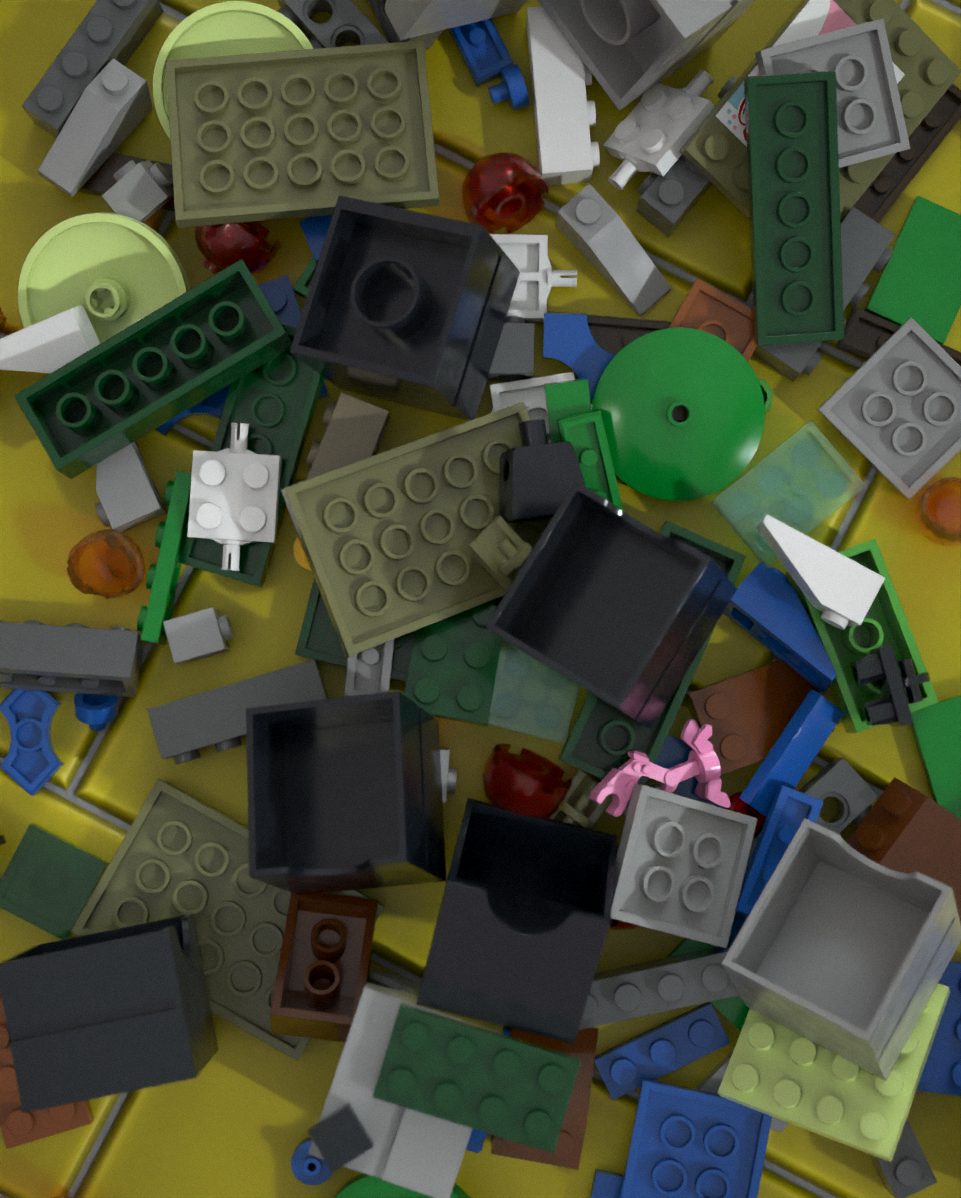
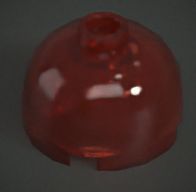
M513 152L494 153L480 158L466 175L462 184V206L472 224L482 225L489 234H494L493 230H500L507 226L506 231L509 234L531 222L542 210L545 203L541 197L544 191L548 193L549 188L529 159Z
M258 221L195 226L194 237L197 248L206 258L203 265L215 275L242 259L252 276L264 271L282 248L278 239L273 245L265 239L270 231Z
M496 744L486 763L482 776L483 789L489 802L517 816L549 818L559 809L558 806L564 801L573 783L571 778L565 782L561 779L565 771L547 758L523 748L520 755L508 752L510 744Z

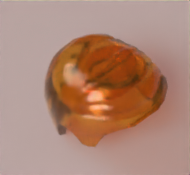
M948 477L937 481L928 487L917 501L915 517L919 529L929 541L941 546L961 545V478Z
M111 529L98 530L84 537L71 549L68 556L69 559L67 560V572L72 585L83 594L99 595L106 599L120 598L130 594L138 588L145 574L144 557L138 544L126 534Z

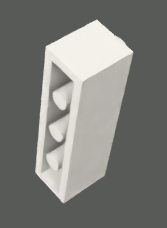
M542 6L528 7L526 29L540 184L545 186L591 182L593 168L600 167L598 141L591 142L589 129L590 126H596L594 100L587 101L586 85H592V73Z

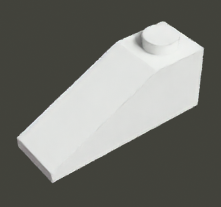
M83 305L68 309L1 338L0 370L52 373L99 345L100 341Z
M768 514L762 517L756 526L811 605L823 612L820 618L842 630L847 625L850 627L861 625L885 577Z

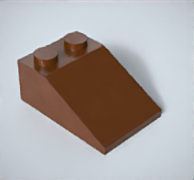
M780 659L686 693L685 699L692 718L696 720L699 728L704 724L712 726V736L708 740L713 744V750L721 765V775L764 760L810 690L813 689L818 693L820 691Z
M894 777L846 843L863 856L888 869L905 874L919 872L951 887L961 923V820L926 795Z
M291 892L270 1010L271 1031L273 1034L346 1042L365 984L369 980L378 900L322 893L297 895Z
M591 1027L578 1030L574 1044L510 1028L509 1034L511 1037L581 1059V1064L554 1154L495 1135L491 1136V1154L579 1170L587 1123L598 1028Z

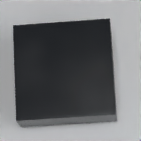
M350 1103L313 1125L308 1130L332 1172L368 1151L374 1145Z

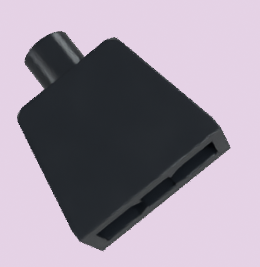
M544 419L519 423L522 447L511 448L501 454L499 516L507 524L553 518L574 482L586 487L573 445L570 442L548 444Z

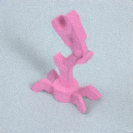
M688 719L686 721L680 739L692 751L689 752L688 761L671 768H663L649 762L646 753L636 750L627 751L628 756L631 758L620 768L616 769L613 767L591 791L590 799L601 804L607 795L612 794V802L606 809V812L617 818L626 809V805L632 796L634 784H637L642 776L662 782L660 790L673 793L676 790L679 782L695 777L698 781L694 791L695 795L714 804L729 808L731 803L728 795L721 792V765L713 750V744L708 740L712 736V726L704 724L699 728L696 720Z

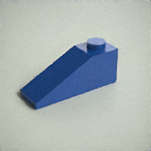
M760 561L739 585L723 614L824 693L837 676V673L795 588L789 584L788 578L780 570L774 567L768 568Z

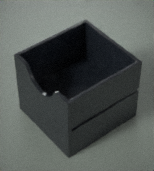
M339 195L290 353L313 370L318 371L317 373L339 389L467 421L474 420L520 271L482 225Z
M574 482L485 628L652 730L737 588L709 556L680 540L671 539L649 528L623 512L604 497Z
M399 690L246 708L250 878L297 895L446 881L439 723L437 719L421 707H418L415 702Z
M467 798L416 1004L574 1044L611 923L617 836Z
M193 913L34 945L0 962V990L7 1029L11 1038L10 1046L23 1113L193 1079L200 1074L219 1050Z

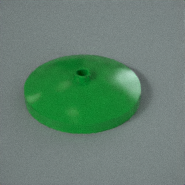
M692 328L657 330L645 334L626 345L616 354L603 371L595 389L592 402V410L599 409L601 411L615 475L640 493L663 500L685 501L698 499L715 493L730 484L745 470L758 449L764 429L765 404L763 393L750 364L740 352L723 339L705 331ZM676 406H683L688 412L685 415L686 420L682 423L676 422L672 418V410Z

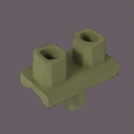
M501 516L496 517L466 546L506 592L533 550Z
M579 769L545 815V818L591 829L613 797L612 794L607 795L601 804L590 799L591 791L599 783Z

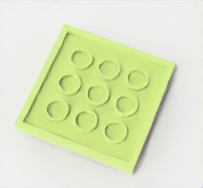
M937 984L886 1081L750 1008L719 1087L718 1094L725 1099L892 1162L950 994L949 987Z

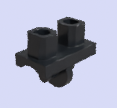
M892 645L869 650L870 655L851 663L850 666L857 686L878 681L881 690V698L862 703L867 725L890 724V726H904L913 723L904 688H906L910 704L923 701L918 684L930 681L928 672L915 674L912 660L908 658L898 661L902 674L901 678Z

